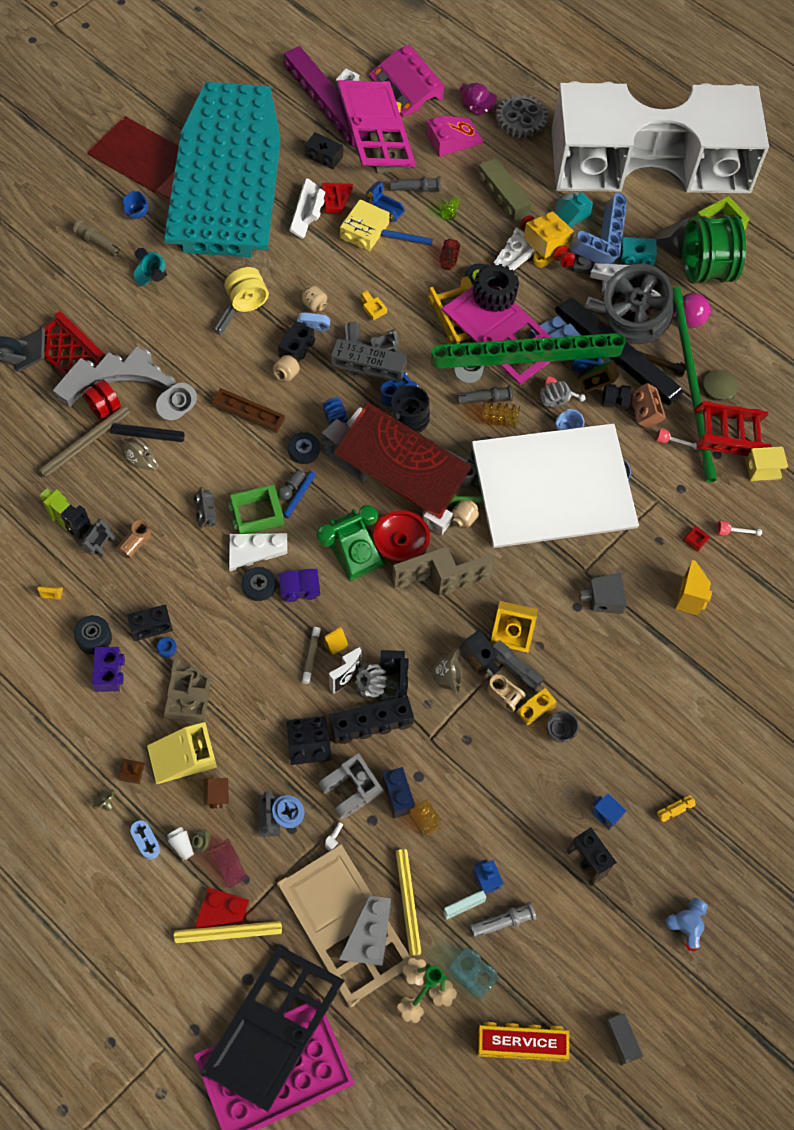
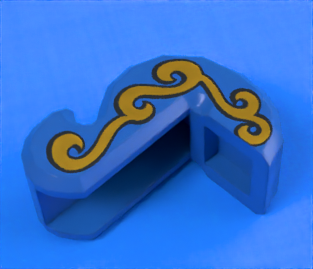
M377 181L366 192L367 203L389 212V221L396 222L405 212L402 203L384 195L383 182Z

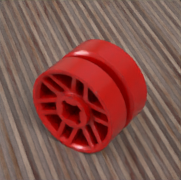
M104 379L96 382L94 388L90 386L82 391L86 403L100 420L108 416L109 411L114 412L121 408L117 395Z

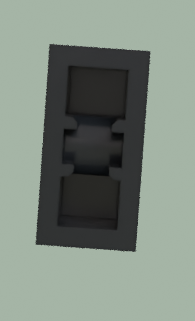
M315 132L305 144V157L325 167L334 169L343 158V145Z

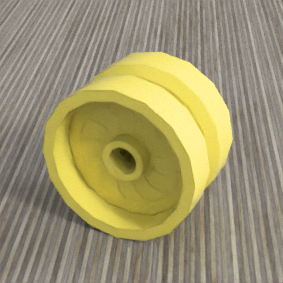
M240 268L231 273L225 280L224 287L234 309L238 311H252L259 308L268 299L269 292L259 270L255 268Z

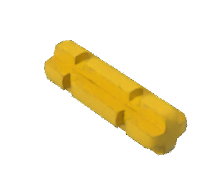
M691 795L683 798V801L678 800L667 806L666 810L665 808L657 812L658 818L661 822H665L670 819V816L673 818L685 812L686 808H693L696 805L695 800Z

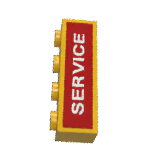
M484 1022L483 1026L480 1025L478 1028L477 1056L566 1062L569 1060V1031H564L561 1026H550V1030L541 1029L540 1025H528V1028H519V1024L507 1023L506 1027H497V1023Z

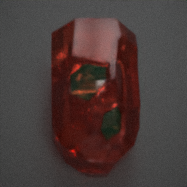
M444 240L440 255V265L443 269L451 270L457 264L461 246L457 240Z

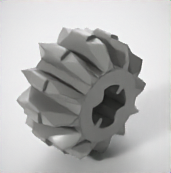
M565 381L552 382L541 389L540 399L546 408L554 409L555 407L565 405V402L570 400L572 396L571 390Z
M364 664L363 667L358 669L359 674L355 675L357 677L355 684L358 685L357 691L361 693V696L375 698L384 693L383 688L387 687L385 684L387 677L384 676L386 670H383L377 664Z

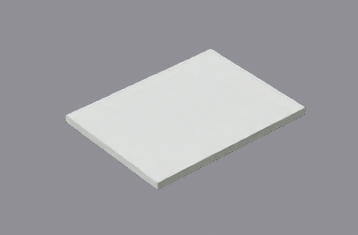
M615 424L472 441L471 445L493 548L639 527Z

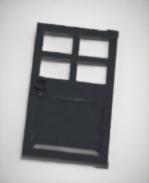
M278 944L272 957L199 1074L209 1080L212 1079L266 1112H269L343 985L344 979L289 951L287 947ZM280 958L303 969L293 987L271 976ZM309 973L332 984L322 1003L299 991ZM266 982L288 994L278 1012L255 1001ZM294 998L317 1010L307 1029L284 1017Z

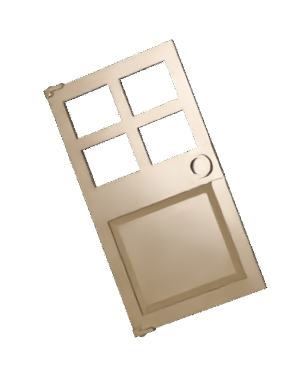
M341 844L277 883L278 888L283 892L328 971L342 978L340 975L359 964V962L348 961L336 969L326 950L346 937L351 936L369 896H373ZM389 922L385 946L392 942L403 961L382 975L379 974L373 964H366L374 980L352 994L346 984L343 983L340 991L347 1001L349 1008L402 973L403 967L407 965V961L411 958Z

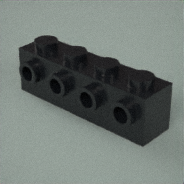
M408 696L329 714L335 744H347L356 738L367 739L377 733L381 735L387 734L397 728L400 730L408 729L414 724V715Z

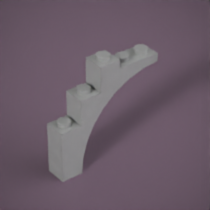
M137 346L125 361L117 354L113 355L109 352L97 367L91 361H84L80 358L54 388L53 392L56 398L71 407L83 396L82 391L90 386L94 388V384L101 379H104L108 384L118 381L144 382L164 390H168L175 385L176 380L170 375L166 376L163 374L161 369L153 364L152 355L144 348L140 349Z

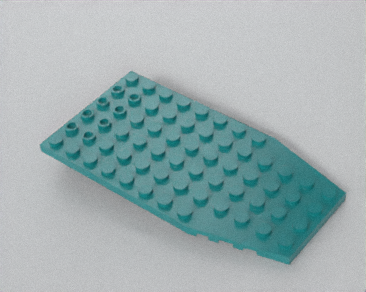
M205 82L181 131L164 237L165 243L181 244L184 253L252 258L253 250H268L281 146L271 86Z

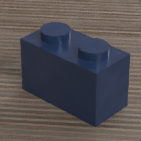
M403 767L383 772L382 781L394 818L414 813L415 803Z

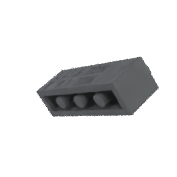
M337 339L331 355L332 367L401 382L407 366V355L401 352L385 350L384 348H376L349 340Z

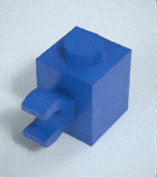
M485 859L475 864L476 866L473 868L472 873L480 891L482 890L485 894L502 888L503 881L494 860L488 862Z

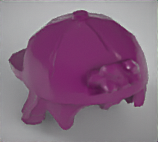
M462 83V86L459 88L464 107H467V110L475 115H482L483 112L488 113V111H491L497 100V96L489 92L486 86L480 83H470L468 85Z

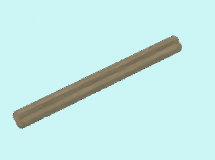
M124 405L41 467L39 469L43 477L49 476L109 430L114 423H118L130 414L129 409Z

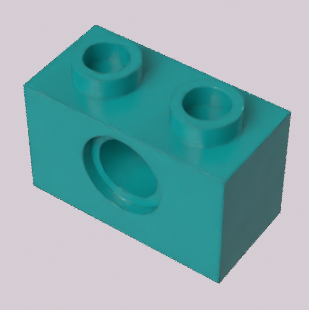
M622 237L620 264H647L654 266L657 257L656 239Z

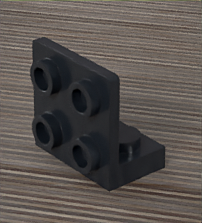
M381 650L380 666L383 670H386L385 674L387 675L399 673V698L407 696L409 658H405V651Z

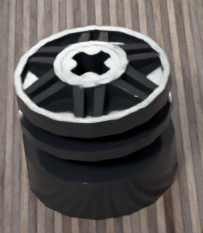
M407 385L400 387L394 392L391 398L393 424L401 429L408 428L415 433H420L426 429L430 421L429 396L423 388Z

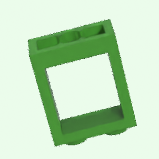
M275 485L230 495L229 511L230 514L234 513L235 515L232 521L234 529H238L239 534H251L284 526V517ZM264 500L270 501L273 517L242 524L239 506Z

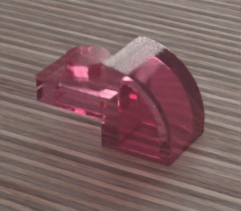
M229 839L209 848L228 888L248 878Z

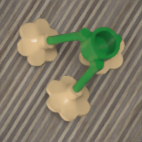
M410 958L407 961V965L402 969L403 974L406 976V982L408 984L415 983L417 986L423 983L425 985L415 999L402 998L401 1003L397 1006V1011L401 1014V1018L404 1021L418 1023L420 1017L424 1014V1010L419 1002L429 988H431L429 996L433 999L435 1006H450L452 999H455L457 996V991L453 988V984L447 980V977L443 975V971L439 967L426 964L422 959Z

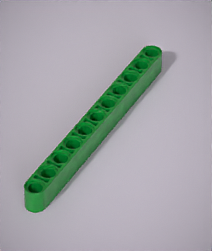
M614 333L437 345L432 349L431 365L442 369L617 357L621 355L626 339L623 335Z

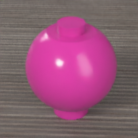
M689 293L683 296L687 327L696 328L703 325L712 314V306L709 305L708 300L698 293ZM673 305V317H676L675 308Z

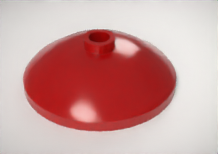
M398 510L387 513L378 520L373 531V542L377 551L384 558L401 563L421 556L426 552L430 543V531L426 522L417 514Z

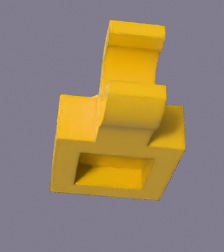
M367 290L361 293L362 298L360 300L364 304L363 309L373 321L387 313L388 309L378 297L373 299Z

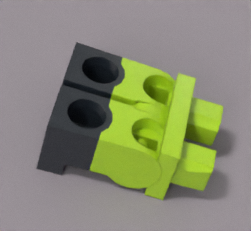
M47 488L39 495L40 499L44 501L43 506L47 510L50 519L54 522L57 520L59 525L78 540L89 530L91 523L85 508L81 505L77 508L73 507L57 489L52 492Z

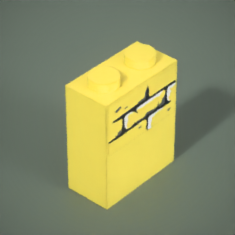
M359 200L340 226V238L361 249L370 251L382 235L383 229L385 230L389 225L390 213L363 200Z

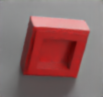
M694 526L684 537L683 542L698 552L706 544L710 536Z

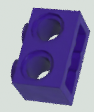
M95 647L92 680L95 692H120V685L124 683V674L121 672V666L125 665V655L121 653L119 647ZM108 658H114L112 662H105ZM113 676L112 680L104 681L106 677Z

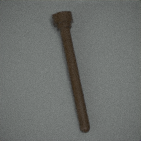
M638 351L653 364L671 369L677 376H684L686 371L685 363L677 362L675 364Z

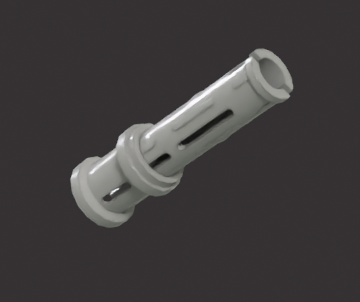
M529 901L524 906L516 909L512 907L507 913L470 926L474 938L507 926L513 925L517 927L522 922L531 919L534 921L537 918L533 905Z

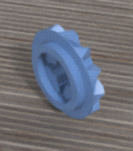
M284 795L279 797L271 808L272 818L275 819L277 825L283 826L284 829L298 826L304 818V807L300 800L294 796ZM285 808L291 811L295 810L290 814V817L284 814L281 815Z

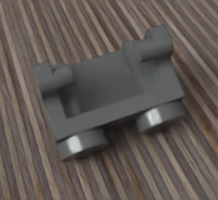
M392 329L378 337H371L367 340L366 345L384 348L385 350L392 349L393 352H398L397 345L399 339L397 331Z
M98 519L97 522L90 526L85 538L79 541V548L92 555L97 551L96 554L103 557L105 552L101 549L106 540L113 542L115 536L109 531L111 528L102 519Z

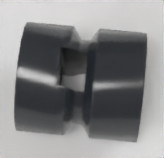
M616 384L604 386L602 406L613 408L616 405L618 409L628 410L631 400V386L621 385L619 388Z

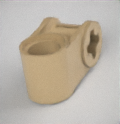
M494 675L490 679L487 687L488 694L506 710L514 712L516 705L526 698L525 693L502 675ZM493 684L501 685L502 689L494 688Z

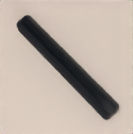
M114 423L112 426V433L176 442H183L185 438L183 431Z

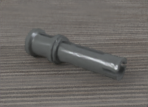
M440 176L437 178L424 177L422 179L391 180V191L422 190L427 192V190H437L440 192Z
M511 385L505 388L493 387L491 390L457 394L458 404L483 401L497 403L501 400L513 401Z

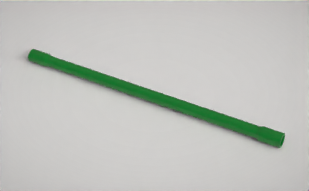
M673 287V305L694 410L701 403L681 288ZM694 413L700 439L705 434L703 414ZM701 449L706 482H715L717 477L711 451Z

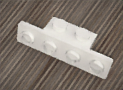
M308 178L304 180L289 229L290 232L301 239L305 237L308 225L313 221H317L320 217L321 212L319 211L325 201L323 199L325 191L319 189L320 187Z

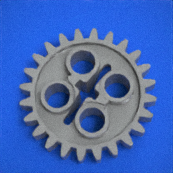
M517 94L516 98L511 95V99L506 97L505 101H501V105H498L496 121H498V126H501V130H506V134L511 132L512 137L516 134L518 138L521 135L525 139L527 135L532 138L533 133L538 135L539 131L543 132V128H546L548 111H546V106H542L543 102L537 103L538 98L532 100V96L526 98V94L523 97Z

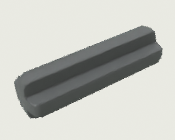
M232 304L226 307L214 326L215 333L221 335L237 310L234 309Z

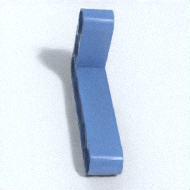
M616 193L606 203L601 239L585 231H580L569 242L570 249L574 253L595 263L612 264L620 256L627 206L626 197L622 193Z

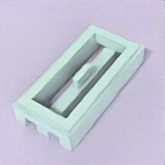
M481 890L445 907L443 914L446 920L484 903L487 897L484 891Z

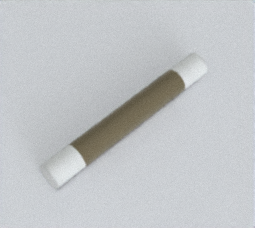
M313 627L302 683L304 684L310 683L321 631L319 627Z

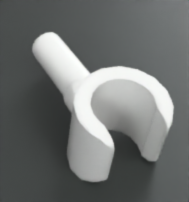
M340 822L331 836H328L325 841V848L329 851L339 845L335 838L343 826Z

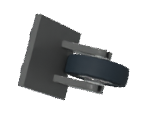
M40 328L19 340L0 336V361L16 364V371L20 372L44 360L45 329Z

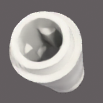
M182 827L167 835L169 838L168 842L183 861L194 855L188 833Z

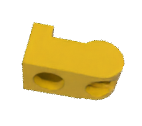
M544 688L520 707L517 714L526 725H529L546 712L554 709L557 701Z

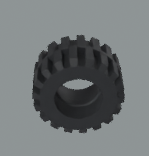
M495 263L489 266L487 264L476 274L473 297L476 303H480L479 306L481 308L485 307L487 311L493 310V312H497V310H500L501 312L505 308L509 309L514 304L519 281L518 276L514 275L515 271L513 269L509 270L508 266L504 267L502 266L503 264L495 265ZM490 286H498L502 289L496 290L491 288Z

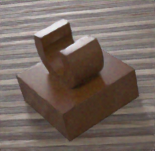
M123 759L118 778L119 781L140 784L145 766L144 762Z

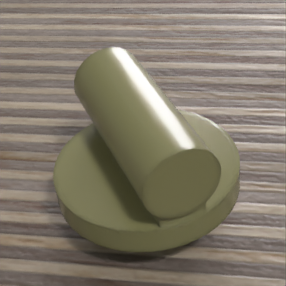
M199 831L193 837L192 845L197 853H211L209 831Z

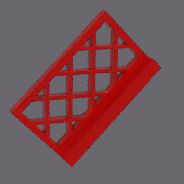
M59 310L55 314L56 318L44 328L45 338H47V343L44 345V349H46L44 357L64 376L67 374L65 371L69 372L72 369L73 360H79L80 358L84 361L85 359H93L95 361L94 365L97 367L106 355ZM58 325L60 327V334H51L52 329ZM51 338H59V345H50ZM63 338H72L71 344L62 345ZM82 348V355L74 356V349ZM50 349H58V355L49 356ZM62 349H70V356H61ZM61 360H69V367H60Z

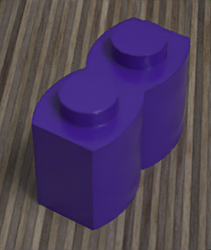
M317 569L279 573L282 600L295 602L299 598L313 600L320 596Z

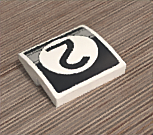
M360 647L343 656L342 666L329 673V688L333 694L345 687L361 667L362 650Z

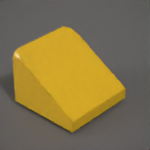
M42 585L37 590L41 598L60 600L63 587Z
M341 627L324 637L325 646L332 655L348 646Z

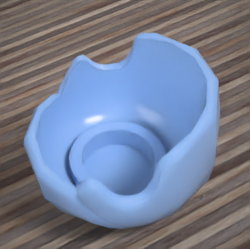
M567 409L556 418V431L583 428L585 423L583 415L577 410Z

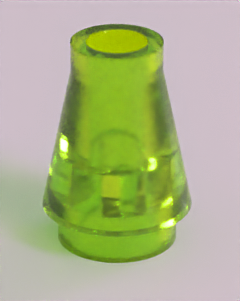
M453 197L441 207L440 214L443 219L451 220L455 218L460 205V200L457 197Z

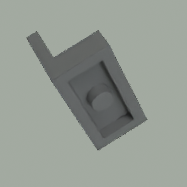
M625 1013L613 1018L610 1017L603 1022L621 1066L643 1057Z

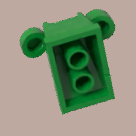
M371 505L362 506L359 509V513L352 509L349 514L336 520L331 519L329 524L321 525L316 531L317 543L322 547L330 546L350 581L384 566V561L365 527V524L373 525L378 520V512Z

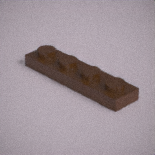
M222 388L219 389L212 400V406L276 433L285 420V415Z

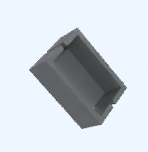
M336 419L322 432V452L364 484L373 474L338 453L352 430L346 423Z

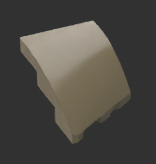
M174 658L164 718L199 723L205 722L211 676L204 672H199L193 666L188 667L181 663L180 659Z

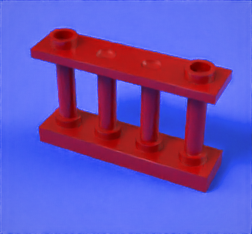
M702 401L694 409V413L703 414L705 434L696 442L697 449L748 456L753 448L772 447L771 444L762 442L760 422L769 415L767 411L717 404L710 401ZM711 415L720 417L721 436L712 434ZM727 418L736 419L738 439L729 437ZM744 421L753 422L754 441L745 439Z

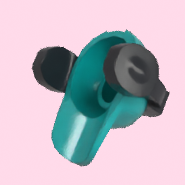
M138 248L134 252L135 257L141 260L133 273L134 279L139 286L143 287L152 280L159 282L168 275L165 271V260L161 255L156 252L148 253L144 248Z

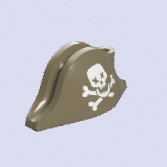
M134 436L130 439H123L120 442L121 449L128 463L135 467L156 471L159 468L154 452L147 442Z
M458 647L454 648L448 656L440 657L432 671L433 679L441 688L453 691L456 696H459L462 678L461 655Z

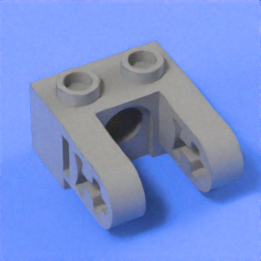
M359 753L319 782V786L324 793L331 792L350 778L359 792L336 807L335 811L341 819L348 817L384 792Z

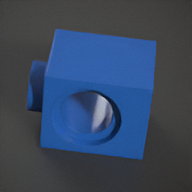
M607 793L604 797L600 795L593 802L594 808L591 813L610 830L627 810Z

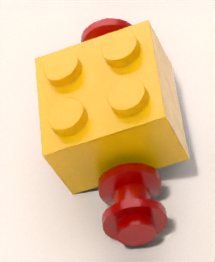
M553 211L536 219L532 215L522 219L520 228L525 231L523 239L544 259L553 255V259L560 261V266L563 268L570 267L574 263L575 255L572 252H568L569 242L573 238L574 230Z

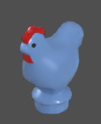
M693 898L688 903L689 910H683L677 915H669L665 920L668 929L679 930L687 937L685 946L688 951L693 952L700 948V936L704 930V922L701 915H706L708 908L707 904L698 898Z

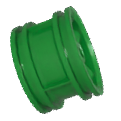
M723 215L716 219H709L707 216L691 217L686 224L682 243L683 268L687 280L692 284L698 282L706 283L710 279H718L720 282H736L742 274L746 257V236L740 217L737 215Z

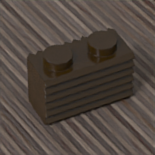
M610 360V362L607 361V363L604 362V364L597 365V367L594 366V368L591 367V369L582 371L576 382L582 394L614 383L619 377V372L614 362Z

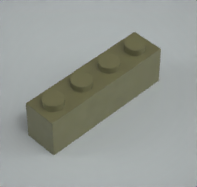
M497 158L479 165L477 174L479 181L483 182L488 192L492 193L497 203L504 208L505 213L513 221L530 214L532 201Z

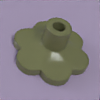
M112 789L101 794L93 802V809L103 806L107 811L112 809L114 805L110 800L114 797L115 791Z

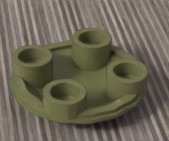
M724 370L711 371L704 378V389L711 400L734 398L738 391L736 378Z

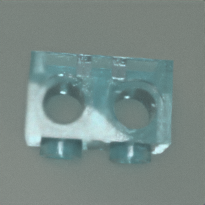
M465 948L449 966L448 972L481 1001L498 981V972L490 964L486 966L480 960L481 956L475 950ZM461 961H470L472 969L464 970L461 967ZM485 975L489 983L481 985L478 983L477 977Z

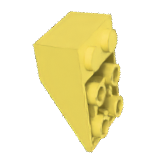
M205 722L185 727L147 745L156 784L217 768Z

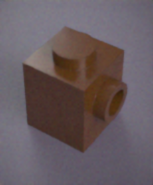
M228 778L204 779V805H210V809L223 808V804H229Z

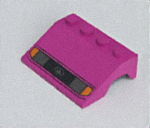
M410 44L396 50L369 74L373 82L390 81L395 100L401 103L400 115L402 117L418 111L426 100L435 96L439 100L443 99L444 84Z

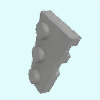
M369 896L339 960L383 966L391 898Z

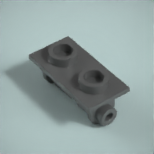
M200 487L197 494L194 495V505L197 507L196 520L199 522V528L202 529L204 524H208L210 527L215 526L217 519L215 509H208L214 507L213 494L210 490L203 491V487Z
M269 791L264 792L262 796H258L259 837L280 836V825H277L275 819L272 818L271 809L279 795H272V792Z

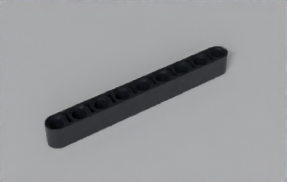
M567 296L555 307L557 315L566 323H571L582 336L615 333L571 296ZM625 342L620 356L609 357L642 386L648 383L657 388L660 400L665 405H671L683 393L682 388L627 342Z

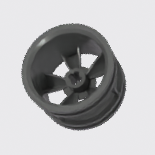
M633 264L617 271L608 281L604 292L607 322L611 330L623 335L626 342L632 344L652 342L668 330L673 319V289L665 273L651 265ZM653 289L661 296L652 297L649 291ZM621 294L626 295L625 302L615 304ZM650 306L660 311L658 315L650 320L645 312ZM629 310L636 312L634 322L627 321L621 317Z

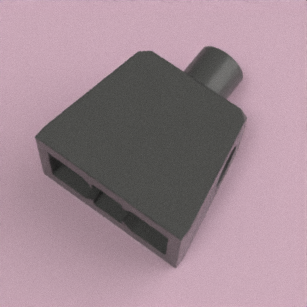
M621 573L591 579L588 590H579L580 602L590 601L592 611L623 614L627 605Z

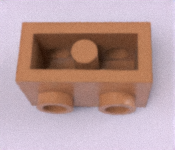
M646 383L631 392V405L635 410V419L639 425L649 429L666 419L657 388Z

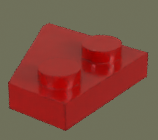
M321 184V189L325 191L323 198L325 200V213H342L352 192L353 184Z
M208 888L194 928L219 927L229 923H242L250 901Z

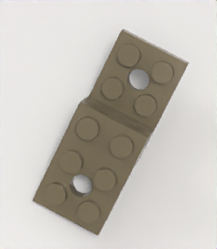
M444 547L393 565L392 583L394 588H403L414 581H423L430 576L438 594L447 595L454 592L455 589L470 587L478 581H487L492 577L495 558L491 553L456 566L448 547Z

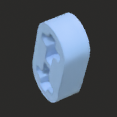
M300 313L297 316L298 322L313 328L315 331H327L329 329L330 318L326 315Z
M140 820L133 823L130 830L131 835L142 856L148 860L155 859L160 853V847L147 822ZM138 827L146 828L144 830L145 838L142 839L141 835L137 833ZM148 841L154 847V852L151 854L148 851L144 852L147 850L145 843Z

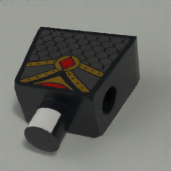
M480 629L464 640L459 647L460 654L476 672L479 673L485 669L493 677L500 671V668L494 662L498 654Z

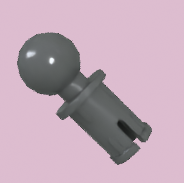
M297 469L291 478L284 482L286 486L279 488L278 497L281 500H289L292 496V491H297L298 485L306 477V474L302 470Z

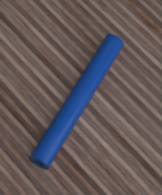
M384 229L382 231V236L427 245H432L433 241L432 238Z
M309 471L283 512V517L287 519L290 517L316 476L315 472Z

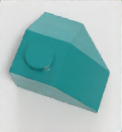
M583 192L569 193L557 200L555 214L569 227H572L590 217L593 202Z

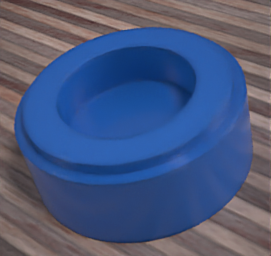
M164 637L157 642V652L161 657L170 658L176 653L177 645L172 638Z

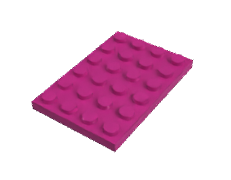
M304 1004L285 1013L284 1017L307 1029L317 1010ZM326 1014L269 1112H266L212 1079L209 1080L202 1077L221 1130H260L355 1085ZM216 1045L194 1055L199 1070L204 1067Z

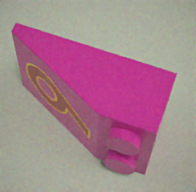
M438 116L427 120L426 135L439 157L483 144V139L470 118Z

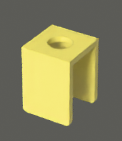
M783 447L753 448L746 459L750 481L781 479L780 469L788 467Z

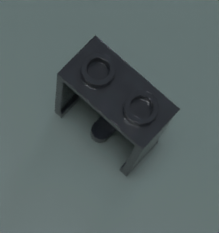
M591 827L575 837L566 851L568 854H571L580 848L587 857L581 861L580 868L585 870L591 865L595 868L597 874L589 882L591 886L606 877L611 868L617 863Z

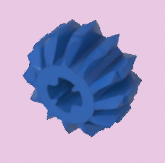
M338 397L330 398L323 402L324 414L329 425L336 419L340 422H348L347 412Z

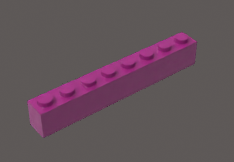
M301 46L285 52L283 60L285 69L291 72L292 77L300 83L301 88L308 93L310 99L314 100L318 109L324 112L327 120L333 123L335 129L342 134L344 140L352 147L355 146L341 94ZM358 131L361 141L368 140L369 131Z

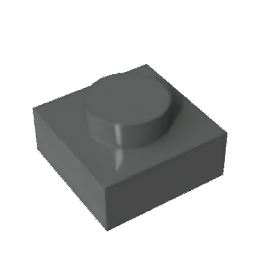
M575 254L573 272L590 274L591 260Z

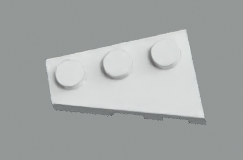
M517 227L515 228L514 234L508 239L507 245L495 260V265L503 264L502 266H508L509 270H515L534 255L536 250L523 239L524 232Z

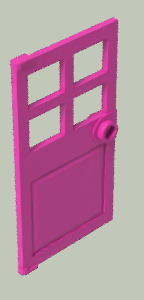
M338 80L337 84L361 165L415 168L416 163L390 81ZM358 131H376L379 142L361 141ZM382 131L399 132L402 142H385ZM363 147L381 148L384 158H366ZM387 148L404 149L407 159H390Z
M474 286L442 308V311L475 343L505 341L506 339L518 340L513 334L527 324L538 334L533 339L552 338L515 302L509 309L505 308L501 312L500 310L493 312V310L487 311L485 307L481 308L479 306L480 303H476L473 297ZM490 286L493 289L500 290L498 286ZM551 361L533 362L534 365L521 375L509 364L499 366L521 385Z

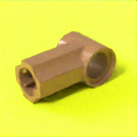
M144 520L135 521L132 524V530L117 547V550L127 558L131 559L141 545L151 538L148 523ZM145 529V532L137 533L139 530Z

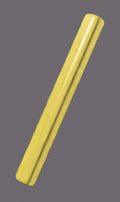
M399 849L396 851L409 955L418 956L421 954L408 852L406 849Z
M280 921L176 930L174 931L175 943L281 934L282 924Z

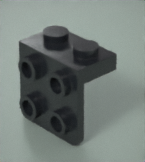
M315 716L312 718L293 719L286 722L291 765L331 760L326 717Z

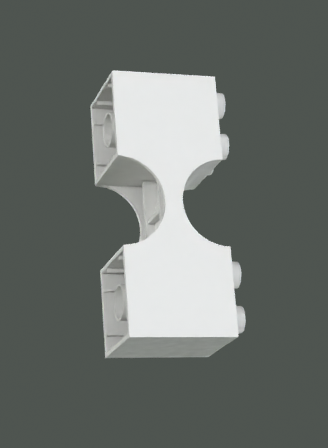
M578 81L560 83L551 129L556 191L621 192L624 180L629 173L643 167H658L675 174L684 184L687 193L752 192L769 149L759 86H745L743 84L711 85L709 83L693 85L689 99L683 105L672 109H655L638 102L630 94L627 84H614L612 82L580 83Z

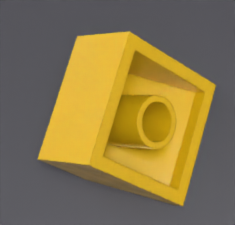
M695 560L691 561L683 576L676 610L698 616L701 610H705L707 602L711 599L712 591L709 590L711 582Z
M499 601L490 644L494 645L500 640L510 649L528 653L538 609Z

